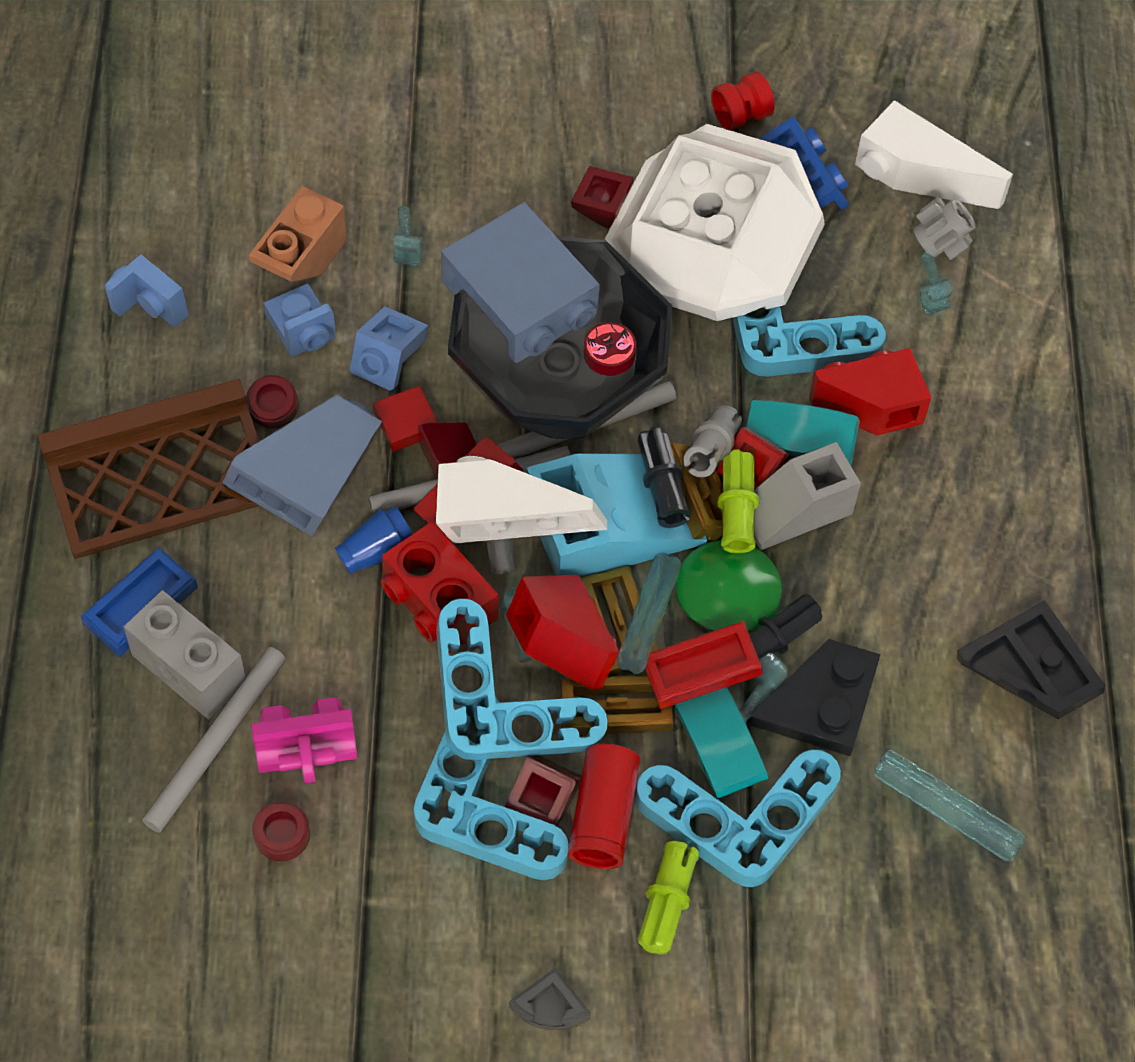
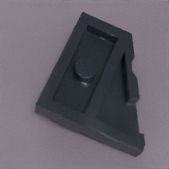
M1045 600L957 650V659L961 665L1056 719L1064 717L1103 694L1105 690V684Z
M828 639L754 710L750 726L851 756L881 654Z

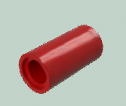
M596 744L586 749L568 848V857L572 861L595 869H615L623 865L640 765V757L634 751L613 744Z

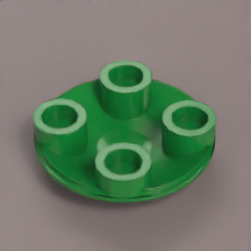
M721 540L698 547L686 557L678 571L675 596L685 613L696 624L709 631H715L744 621L747 631L750 632L759 626L758 619L763 616L771 618L774 615L781 599L782 586L775 565L762 551L755 547L746 553H730L723 549Z

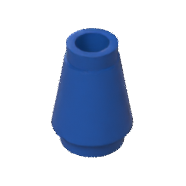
M396 506L386 512L381 508L347 537L342 544L336 546L335 550L351 575L358 570L361 571L382 563L381 555L413 533Z

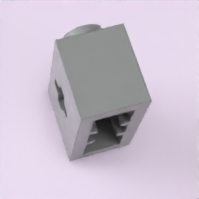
M163 590L123 626L132 656L208 720L232 698L246 678L241 654Z

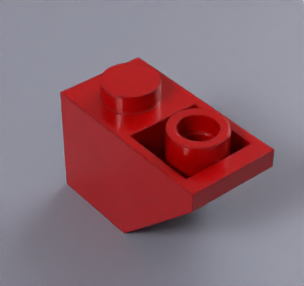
M910 348L895 352L883 350L874 353L866 359L849 363H830L814 372L809 394L812 406L857 416L860 420L859 428L876 436L924 424L932 398Z
M580 576L522 577L506 617L524 653L591 690L602 689L612 666L617 660L619 650L615 638L610 635L597 610L594 599L590 597Z

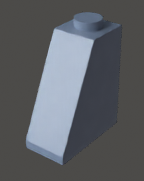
M335 395L238 454L232 461L222 484L313 537L382 421L374 417L365 405L354 400L347 401L341 396Z

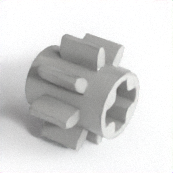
M937 197L920 210L921 212L916 215L922 223L914 228L915 236L924 250L933 257H937L944 251L947 257L952 260L966 250L969 244L973 242L968 233L975 229V222L965 206L956 199L945 205L943 200Z

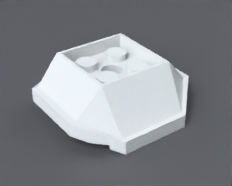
M705 124L692 133L678 135L665 149L645 161L605 240L672 304V307L720 321L741 316L762 307L770 309L786 305L825 224L823 213L796 150ZM716 214L709 218H704L706 215Z

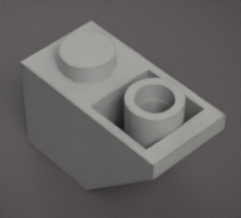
M837 442L789 460L754 490V493L759 496V506L754 510V540L760 551L853 514L861 482Z

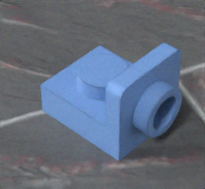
M141 254L130 264L118 268L105 284L110 308L118 316L123 315L137 302L151 317L157 318L161 316L174 328L189 316L183 288Z
M308 283L263 303L266 317L291 358L305 351L318 350L328 341L336 338L334 313L329 304L321 305Z
M386 306L383 307L357 330L350 372L387 390H393L399 383L403 362L425 342L429 325Z

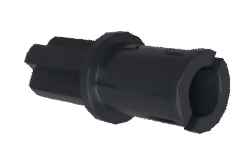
M651 427L648 431L641 432L637 440L646 470L642 480L644 486L651 490L659 525L664 528H674L687 523L689 517L692 516L681 482L684 478V471L680 465L675 463L668 434L663 432L660 427Z
M804 594L771 618L763 616L758 619L759 626L749 632V636L760 663L776 652L780 654L786 653L790 642L821 621L822 610L810 595Z

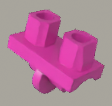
M337 697L317 700L311 706L312 715L291 718L290 710L282 705L262 708L259 722L251 723L259 773L302 769L304 783L310 784L316 783L315 766L358 759L351 709L344 710Z

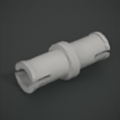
M726 405L719 406L713 410L708 421L703 422L697 427L692 437V446L683 457L685 467L694 460V464L688 470L690 474L696 477H707L714 472L717 463L730 454L734 446V436L740 431L742 426L741 416L732 421L738 412L735 408Z

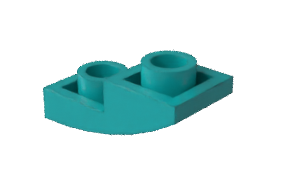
M752 400L747 427L788 452V456L798 457L837 442L852 466L860 420L854 415L820 407Z
M727 687L674 705L676 713L695 748L698 762L717 799L768 779L767 771Z

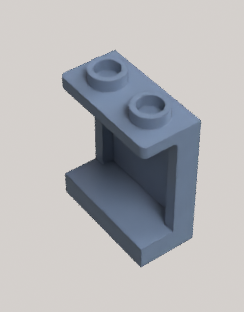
M525 202L441 251L442 282L453 295L462 289L469 294L507 338L509 343L508 355L515 363L530 355L537 356L542 354L557 338L570 330L577 331L587 326L598 312L600 284Z

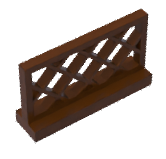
M240 379L37 435L74 559L259 506L222 484L234 458L259 442ZM241 422L245 437L236 453L212 442L219 427ZM206 431L203 437L197 434ZM184 438L198 445L186 467L162 456L169 441ZM156 445L153 451L147 449V447ZM206 450L230 461L218 483L194 472ZM133 452L147 459L135 482L111 470L119 455ZM106 459L103 465L96 463L97 461ZM156 464L180 475L168 497L143 486ZM82 466L96 473V476L84 496L64 487L60 472ZM105 478L129 489L117 512L92 501ZM188 480L212 491L205 506L191 510L175 502ZM138 494L162 506L154 521L139 524L125 517ZM220 496L227 499L224 501L217 502ZM68 499L78 504L73 514ZM87 509L111 520L102 536L80 542L76 526ZM170 510L177 513L175 515L167 517ZM119 525L127 528L120 531H116Z

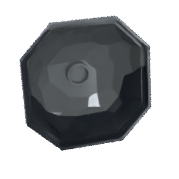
M556 236L600 284L598 312L593 320L584 328L577 331L570 330L557 338L542 354L537 356L530 355L515 363L508 355L509 343L507 338L469 294L462 289L454 296L448 355L491 406L512 423L549 438L571 440L584 438L662 380L667 374L672 304L606 240ZM605 322H614L627 327L636 339V355L633 365L626 372L615 376H605L594 372L586 364L583 355L586 334L594 326Z

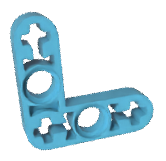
M779 306L768 309L769 313L761 318H753L747 314L732 318L742 363L750 373L757 376L768 377L814 372L833 362L849 363L866 359L876 352L883 351L886 339V331L883 325L877 319L865 315L784 323ZM764 333L766 349L772 353V356L769 357L763 356L762 351L757 350L759 335ZM862 335L865 342H870L869 346H862L860 340L854 339V337ZM837 337H839L838 346L842 345L841 350L836 349ZM806 338H817L825 343L827 350L823 353L811 354L802 349L800 342Z
M469 599L453 600L444 606L438 618L436 633L445 733L448 746L455 755L463 759L480 760L584 752L588 747L599 744L607 730L608 719L605 710L592 699L579 697L496 703L489 627L485 611L478 603ZM457 614L465 615L466 622L476 624V627L470 629L467 638L468 651L449 656V651L458 652L460 640L458 630L448 628V625L454 623ZM475 649H479V650H480V654H479V653H476V652H470V651H473V650H475ZM459 666H472L480 672L482 686L474 692H462L454 686L451 679L452 672ZM483 701L485 702V707L476 706L474 719L476 728L485 729L487 734L481 735L477 745H469L468 737L458 736L457 731L463 730L466 724V706L475 705ZM453 704L465 707L455 710ZM576 712L583 713L585 721L594 722L595 724L588 731L586 738L579 737V732L576 728H562L557 734L559 741L551 740L553 721L550 713H557L556 724L572 722ZM521 715H531L540 722L542 736L535 742H522L512 732V721Z
M495 697L496 703H500L497 697ZM482 701L475 705L466 706V724L463 730L457 731L458 736L469 737L471 730L470 716L474 717L476 706L485 707V702ZM456 705L455 710L460 709V708L465 707V706ZM478 729L476 744L469 740V745H477L481 735L487 734L486 730ZM444 733L415 800L414 821L420 835L430 842L533 879L548 880L561 874L567 865L569 848L567 837L563 831L553 824L477 798L476 794L491 759L473 760L475 769L467 777L455 778L448 775L444 770V764L448 758L455 754L449 748L446 733ZM444 789L451 793L448 800V816L452 819L443 817L439 824H432L430 822V813L427 810L436 811L443 798ZM490 820L501 823L507 831L505 839L499 844L492 846L483 844L475 836L477 827L481 823ZM516 831H523V844L525 845L519 843L518 854L510 853L515 846ZM543 841L552 843V853L556 856L547 855L544 862L536 861L534 859L535 850L531 847L540 848Z
M809 750L801 753L746 820L679 771L669 766H653L641 774L637 782L635 801L638 810L647 819L677 841L688 844V849L692 846L699 851V857L730 880L744 887H755L762 885L771 877L833 798L840 781L841 770L838 762L831 754L822 750ZM817 769L825 773L823 783L819 781L814 783L807 792L805 800L797 794L803 786L806 772L812 774ZM664 785L671 788L670 799L673 802L664 797L659 799L658 802L650 799L652 792L650 786L658 790ZM686 799L692 801L685 807L681 819L676 820L674 817H676L677 805L683 808ZM787 806L796 813L798 824L788 830L777 829L769 822L767 813L773 807ZM698 814H710L719 821L721 830L714 837L701 838L691 830L690 820ZM761 835L767 841L759 859V864L762 867L755 863L750 864L748 868L741 866L739 863L742 854L739 850L742 853L749 854L758 844Z

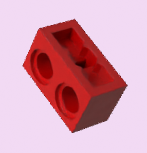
M433 521L381 555L383 578L380 582L385 593L396 605L405 604L414 615L413 621L418 631L429 643L437 641L436 630L441 609L453 600L469 599L478 603L486 613L488 626L498 619L499 594ZM415 568H426L431 571L423 576H415L408 573ZM457 614L454 623L448 625V628L458 630L460 646L467 641L470 629L476 627V624L467 623L463 614Z

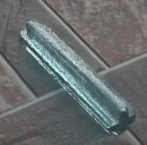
M660 553L654 558L616 660L621 670L629 669L633 674H639L646 667L682 567L677 557H669L666 553Z
M888 750L878 762L874 772L876 778L1004 861L1011 862L1020 852L1026 840L1024 833L898 752Z

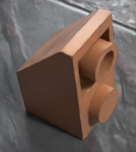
M301 186L248 255L249 261L291 282L322 275L347 242L344 205Z

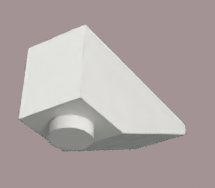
M895 100L861 135L855 165L861 168L869 177L880 180L892 189L948 200L956 199L959 202L999 209L1004 204L1013 176L1011 172Z
M465 456L458 459L456 463L439 464L436 524L453 543L607 530L606 517L594 500L491 459L478 456Z

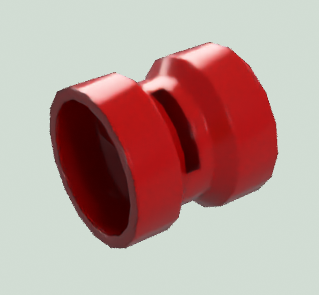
M755 71L742 76L737 84L733 85L726 82L713 87L711 90L712 107L723 129L734 131L743 127L746 120L752 118L759 121L772 116L774 113L775 104L772 90L760 72Z

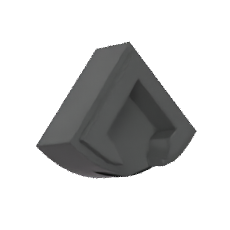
M556 968L509 1001V1009L517 1017L541 1029H569L590 1019V1011Z

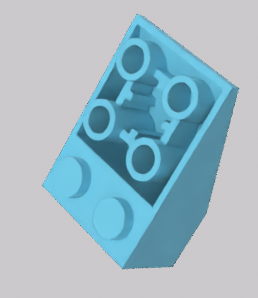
M573 454L527 467V474L593 499L607 519V530L540 536L555 576L579 575L581 578L628 565L631 566L707 544V538L705 535L702 539H693L687 523L674 528H664L659 525L651 490L644 486L642 480L646 470L641 454Z

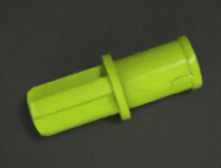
M732 450L723 459V493L718 497V507L723 510V538L721 539V546L730 553H746L755 548L754 510L759 506V496L754 493V457L750 452Z
M666 842L655 883L649 885L646 890V897L649 899V903L638 936V943L644 951L665 955L670 951L681 912L687 909L691 902L687 892L700 854L692 846L689 848L688 855H684L688 845L684 842Z

